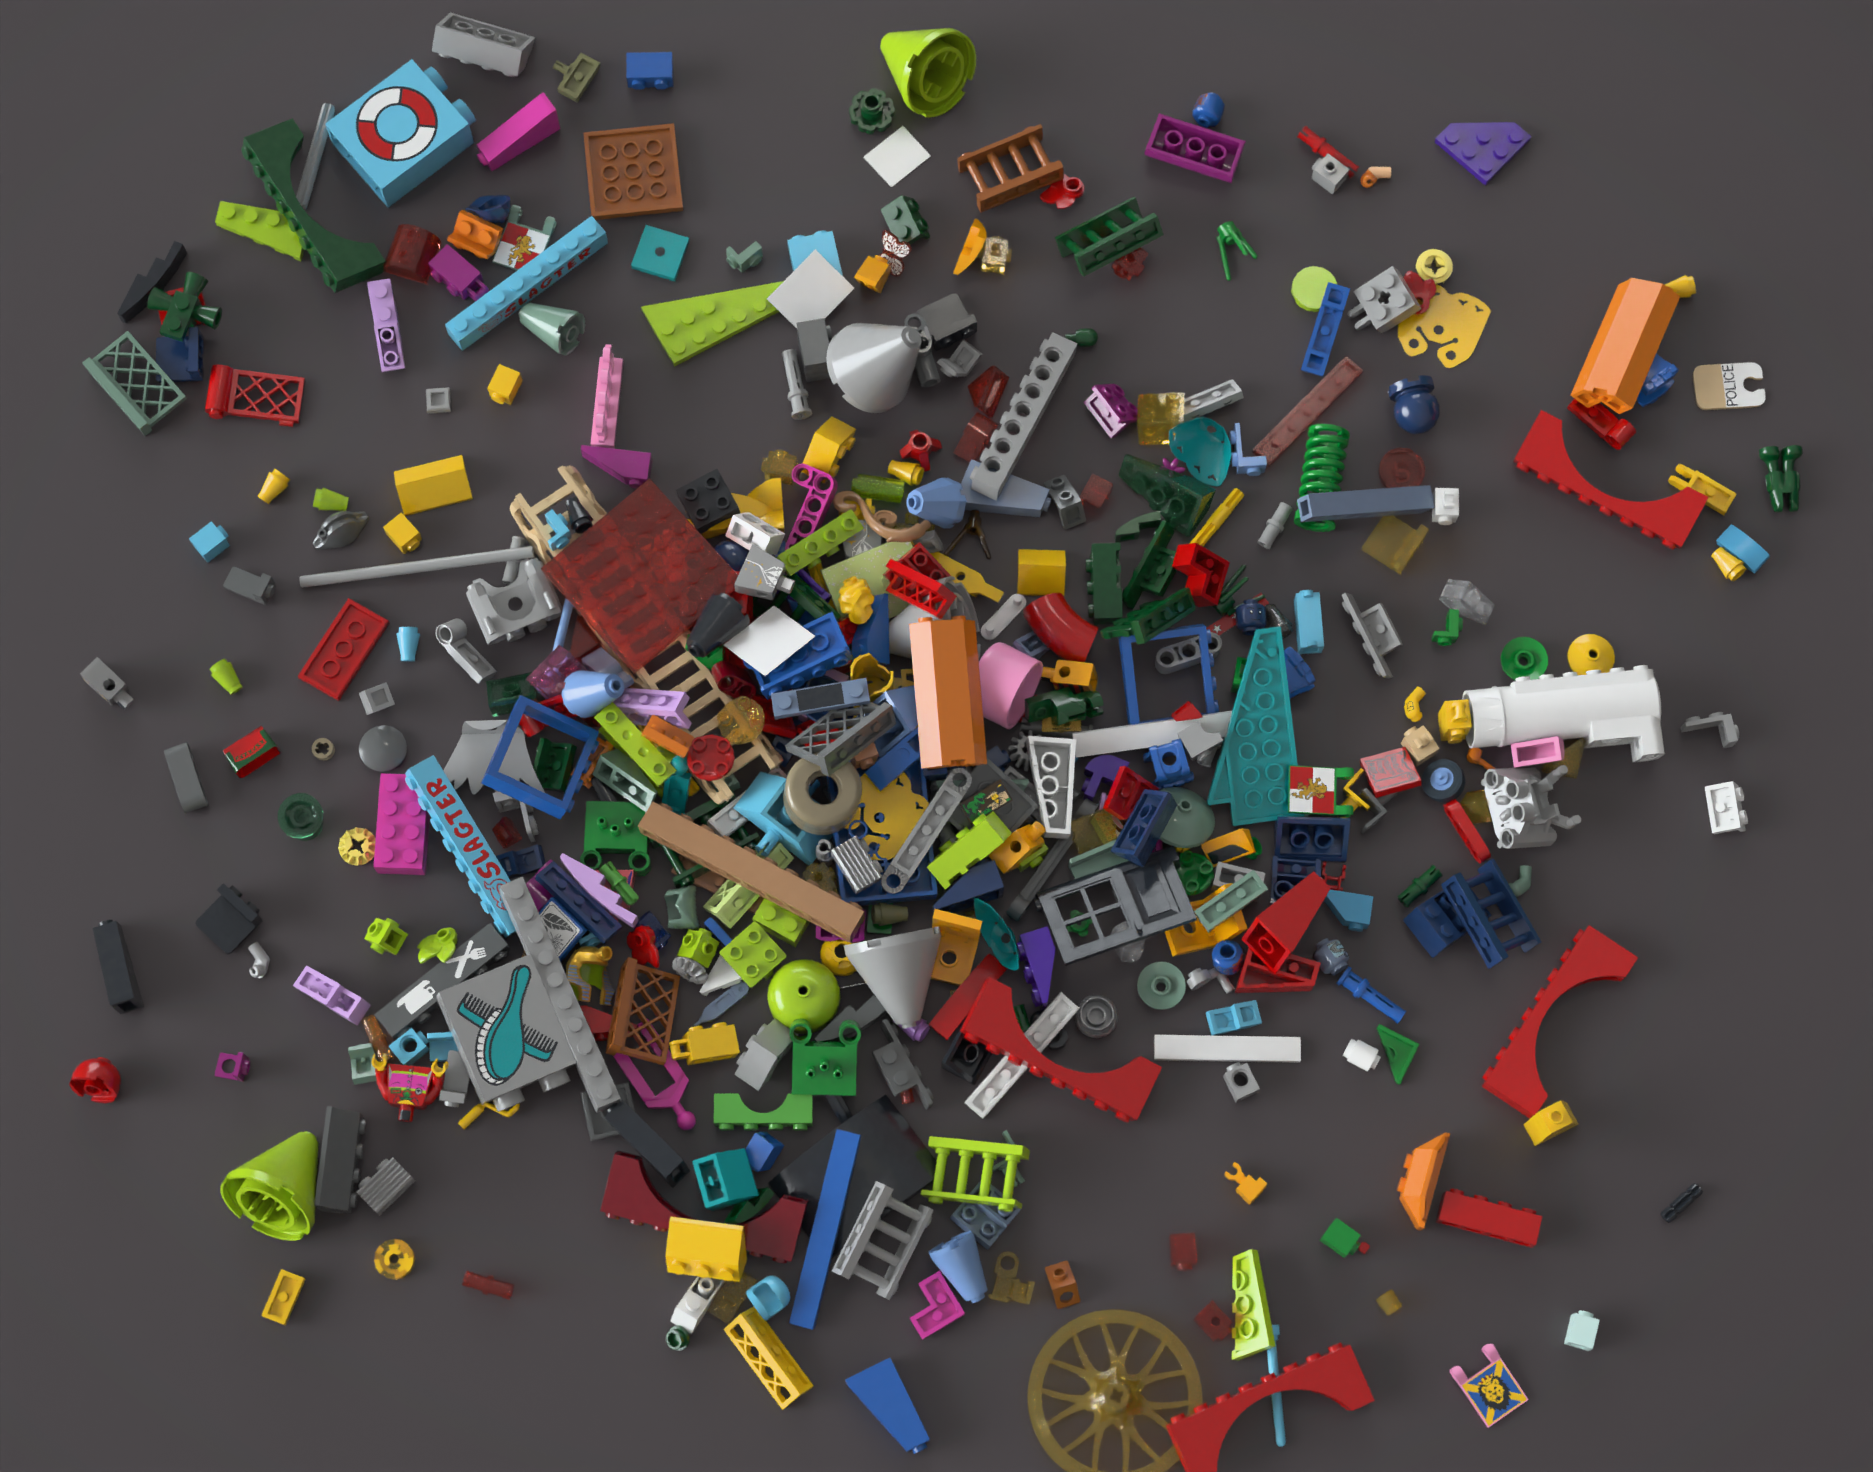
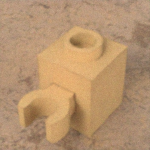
M1424 725L1418 729L1414 726L1404 733L1405 737L1401 742V745L1406 747L1416 767L1435 756L1440 749Z

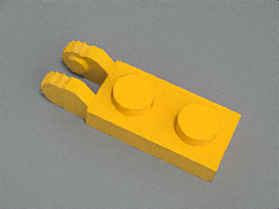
M1678 464L1675 470L1683 477L1689 478V483L1674 475L1670 476L1668 480L1672 486L1679 490H1683L1688 486L1708 496L1709 498L1705 505L1722 515L1726 513L1737 495L1699 471H1694L1682 464Z

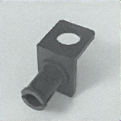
M1367 788L1361 792L1359 797L1370 806V810L1376 816L1361 830L1362 834L1366 833L1383 819L1387 813L1383 805L1397 796V792L1378 798L1372 795Z

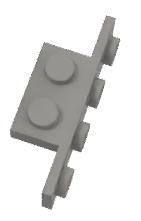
M1349 593L1342 594L1344 599L1342 605L1348 614L1351 613L1354 619L1352 625L1357 634L1362 635L1365 641L1363 647L1369 656L1372 655L1375 661L1373 667L1379 676L1382 675L1383 678H1392L1393 675L1383 656L1399 648L1403 643L1382 603H1379L1361 613L1353 595Z

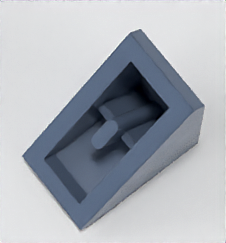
M1033 631L1015 640L1012 645L1013 648L1037 660L1050 650Z

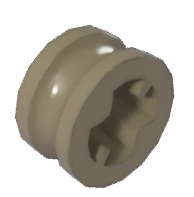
M319 738L312 745V753L319 760H329L335 753V747L328 739ZM321 744L324 746L329 745V748H326L328 753L325 755L322 752L319 754L317 752L320 751L318 747Z

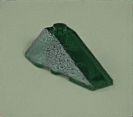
M1130 454L1125 455L1118 474L1137 494H1141L1150 503L1149 507L1153 511H1160V514L1169 522L1173 529L1188 537L1193 534L1208 512L1216 489L1195 478Z

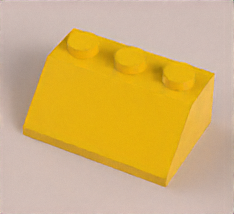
M677 1217L670 1218L666 1248L668 1272L740 1282L747 1262L743 1226Z

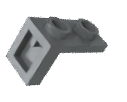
M1065 475L1044 482V487L1050 489L1049 495L1058 507L1061 524L1065 530L1086 522L1082 500Z

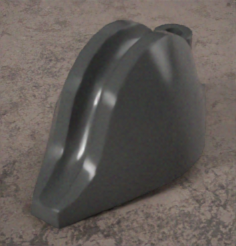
M365 511L336 512L323 522L313 541V545L316 550L345 547L358 537L370 518Z

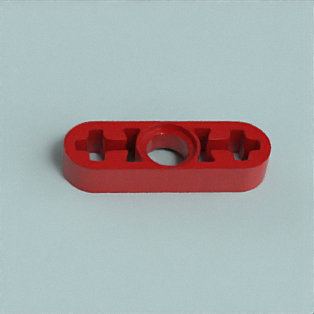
M1454 799L1444 804L1443 807L1446 815L1474 859L1479 864L1490 859L1491 854L1488 847L1460 803Z

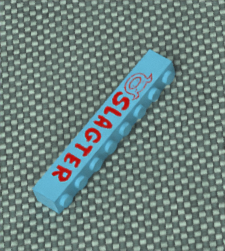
M590 216L447 322L445 326L448 335L462 351L605 246L608 243L606 232Z
M432 755L409 768L405 773V781L411 790H415L419 796L418 803L424 811L427 810L430 814V822L437 832H441L446 849L449 852L452 851L455 855L458 869L462 873H466L471 890L474 893H478L482 899V908L493 917L495 921L493 925L496 931L507 938L516 933V930L500 896L499 889L501 885L511 881L435 756Z

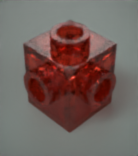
M1140 247L1115 260L1111 268L1122 279L1126 278L1130 281L1134 275L1138 278L1146 267L1143 263L1149 253Z

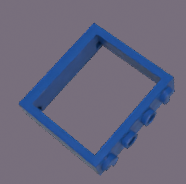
M1204 624L1167 628L1151 640L1198 634L1207 712L1200 714L1218 713V700H1214L1213 691L1217 689L1215 676H1211L1210 667H1214L1213 653H1209L1208 644L1212 642L1210 629H1206ZM1135 635L1118 637L1128 725L1173 719L1168 717L1144 721L1139 720L1131 643L1136 642Z
M520 695L513 707L481 784L561 819L565 812L570 813L575 803L572 796L574 793L578 794L582 786L583 780L580 777L582 773L586 774L591 764L588 757L590 753H595L599 745V741L596 740L599 731ZM523 714L585 742L562 801L498 772Z

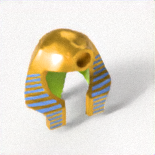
M583 946L575 950L570 956L566 965V976L577 1001L590 1002L591 985H594L601 990L600 1004L611 1006L615 990L610 984L606 970L608 960L612 957V950L609 946H602L601 948Z

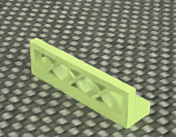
M780 842L776 843L767 856L778 864L777 866L785 869L794 859ZM764 846L759 853L756 850H754L757 853V856L765 859V856H762L761 853L766 848V846ZM727 879L706 902L703 908L715 915L727 928L731 929L760 895Z

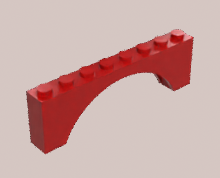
M1543 410L1540 411L1513 461L1517 463L1516 468L1525 473L1529 471L1536 473V478L1546 484H1549L1550 481L1557 484V489L1567 495H1570L1571 492L1578 495L1580 502L1591 506L1592 503L1600 507L1599 511L1609 517H1612L1613 514L1621 518L1620 522L1630 528L1633 525L1642 529L1641 533L1651 539L1654 536L1663 540L1662 544L1672 550L1675 547L1679 549L1682 547L1709 498L1688 486L1667 498L1647 502L1622 500L1603 493L1587 482L1572 464L1563 441L1562 420Z
M1590 925L1585 930L1580 928L1572 940L1575 942L1572 950L1569 948L1565 950L1560 958V961L1563 962L1559 969L1554 967L1547 978L1550 981L1546 989L1540 988L1534 997L1537 1003L1533 1009L1528 1007L1521 1017L1524 1023L1520 1029L1518 1027L1513 1029L1508 1037L1511 1040L1507 1048L1502 1046L1495 1058L1499 1061L1494 1068L1489 1066L1482 1076L1485 1080L1482 1085L1483 1088L1529 1119L1539 1111L1548 1097L1540 1081L1535 1060L1536 1038L1547 1010L1561 995L1579 985L1601 980L1621 982L1638 959L1637 956Z
M991 977L985 979L960 1030L961 1033L965 1034L964 1038L975 1044H978V1041L987 1046L986 1050L995 1055L1004 1054L1008 1057L1010 1063L1016 1066H1021L1022 1064L1030 1068L1029 1072L1040 1078L1043 1075L1050 1078V1083L1061 1089H1064V1087L1073 1091L1072 1095L1082 1100L1088 1098L1095 1102L1094 1106L1103 1111L1109 1109L1116 1113V1118L1127 1123L1129 1120L1134 1121L1138 1119L1162 1069L1161 1066L1142 1056L1134 1058L1116 1070L1102 1073L1074 1071L1054 1063L1042 1055L1030 1043L1020 1028L1013 1008L1012 988Z
M1339 1342L1328 1347V1353L1320 1356L1319 1352L1307 1356L1305 1358L1307 1362L1299 1366L1295 1362L1283 1367L1284 1372L1275 1376V1373L1272 1372L1261 1377V1383L1253 1386L1252 1382L1238 1387L1239 1392L1230 1396L1229 1392L1215 1398L1217 1402L1208 1406L1205 1402L1194 1407V1413L1185 1416L1183 1412L1171 1417V1423L1167 1424L1166 1428L1185 1472H1217L1219 1451L1232 1423L1247 1407L1273 1393L1285 1390L1311 1391L1332 1399L1347 1411H1353L1375 1401L1351 1345H1342Z

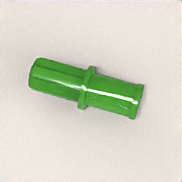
M611 861L599 869V872L605 876V879L611 885V890L621 895L622 900L628 906L638 901L639 897L626 882L627 878L618 872Z

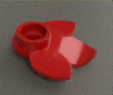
M1064 174V179L1050 184V187L1040 194V199L1046 203H1056L1058 209L1069 208L1074 204L1076 198L1083 195L1084 184L1079 178H1069Z
M1408 271L1404 276V280L1416 300H1421L1423 303L1420 305L1422 309L1414 314L1421 315L1429 309L1430 300L1436 293V284L1433 279L1423 282L1417 273Z
M641 925L636 927L634 931L629 932L627 935V945L632 949L631 955L633 959H637V964L645 966L649 962L652 966L658 968L659 953L654 945L656 937L654 931L649 926Z

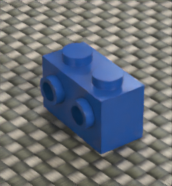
M672 52L626 53L628 88L642 90L645 87H655L657 89L673 87Z

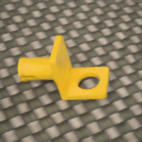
M1362 768L1343 788L1347 798L1341 805H1352L1353 812L1357 807H1363L1366 811L1370 809L1367 803L1350 790V787L1363 774L1364 770Z

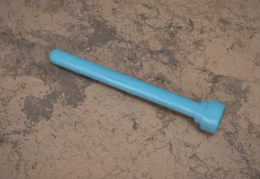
M1272 1325L1276 1346V1340H1278V1335H1280L1279 1325ZM1273 1347L1267 1350L1269 1374L1274 1372L1276 1376L1279 1375L1277 1347ZM1281 1392L1271 1394L1276 1444L1279 1447H1283L1286 1444L1282 1397Z

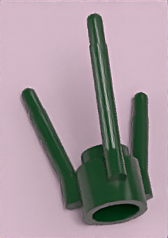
M1242 565L1222 588L1218 605L1213 606L1221 616L1227 614L1230 617L1239 606L1233 607L1235 600L1232 595L1249 578L1245 577L1229 592L1227 590L1246 569V565ZM1260 595L1252 599L1260 601L1265 598V595Z

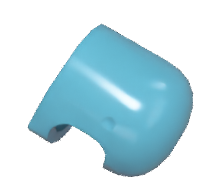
M767 1276L746 1291L751 1303L765 1321L785 1308L790 1302L789 1289L777 1276Z

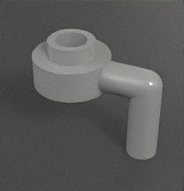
M1215 967L1210 970L1198 968L1188 975L1189 979L1186 981L1192 991L1202 987L1213 978L1218 979L1226 994L1235 989L1227 975L1221 974Z

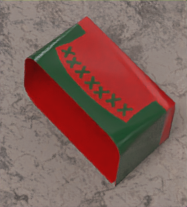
M262 726L223 750L239 778L249 775L280 754L276 748L277 745Z

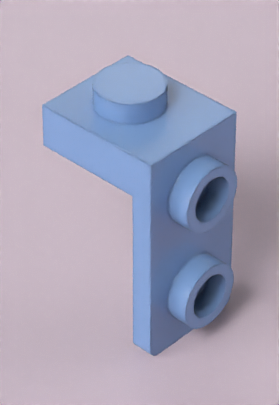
M1235 423L1233 430L1229 432L1230 444H1234L1235 450L1231 454L1232 467L1236 466L1237 474L1258 476L1264 473L1267 466L1266 456L1243 457L1240 423Z

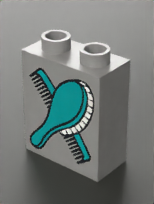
M531 954L440 991L437 994V1001L481 1105L493 1100L497 1112H500L525 1101L521 1088L539 1081L544 1093L571 1081L566 1069L572 1067L577 1062Z

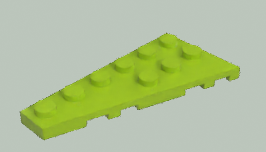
M784 281L642 306L641 309L673 365L677 366L778 313L779 311L767 298Z

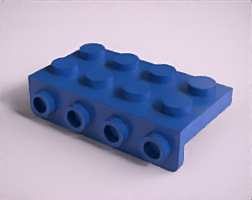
M833 612L803 625L802 627L815 635V637L769 674L764 676L762 673L757 674L754 672L760 684L761 692L767 700L771 699V694L801 687L806 681L814 677H821L827 671L835 667H842L849 660L854 659Z

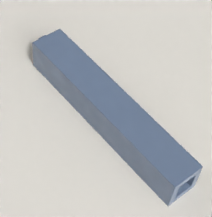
M1430 485L1310 493L1297 499L1301 522L1421 514L1434 508V496Z

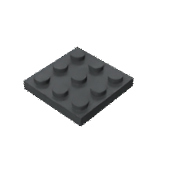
M988 758L986 765H978L970 772L972 783L961 800L967 799L1001 779L1013 801L994 812L1011 833L1017 830L1039 806ZM966 777L958 787H963L966 784ZM958 804L948 820L959 831L966 826L968 829L972 828L974 824H970Z

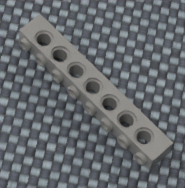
M1053 332L1049 340L1044 339L1039 350L1041 352L1039 358L1034 357L1030 365L1031 373L1029 376L1025 375L1020 384V388H1022L1020 393L1014 394L1010 402V406H1012L1010 411H1005L1001 418V428L999 430L995 429L990 439L992 443L990 448L984 449L980 457V461H982L980 466H975L970 475V479L973 480L972 490L997 501L1076 353L1077 343ZM1048 359H1054L1056 362H1050ZM1038 377H1044L1047 380H1040ZM1029 395H1034L1037 398H1030ZM1019 413H1024V414H1026L1027 416L1022 417V416H1020V415H1018V414H1019ZM1013 431L1016 432L1017 435H1011L1008 432ZM998 450H1005L1007 453H1000ZM989 468H994V469H996L997 471H996V472H991V471H989L988 469H989Z

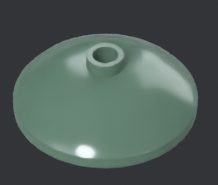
M1182 787L1159 789L1158 791L1172 794L1177 803V807L1159 839L1179 848H1193L1205 843L1210 838L1215 827L1214 813L1210 805H1207L1206 800L1197 793Z

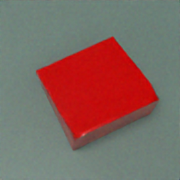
M1187 701L1171 714V717L1176 722L1203 718L1190 701Z

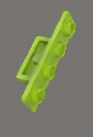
M850 509L778 555L777 559L785 564L786 573L790 577L805 566L811 569L822 562L819 557L824 554L830 557L839 551V544L864 529L853 510Z

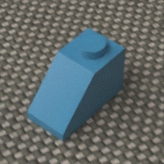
M1330 890L1324 902L1343 926H1349V930L1358 932L1368 928L1370 925L1373 896Z

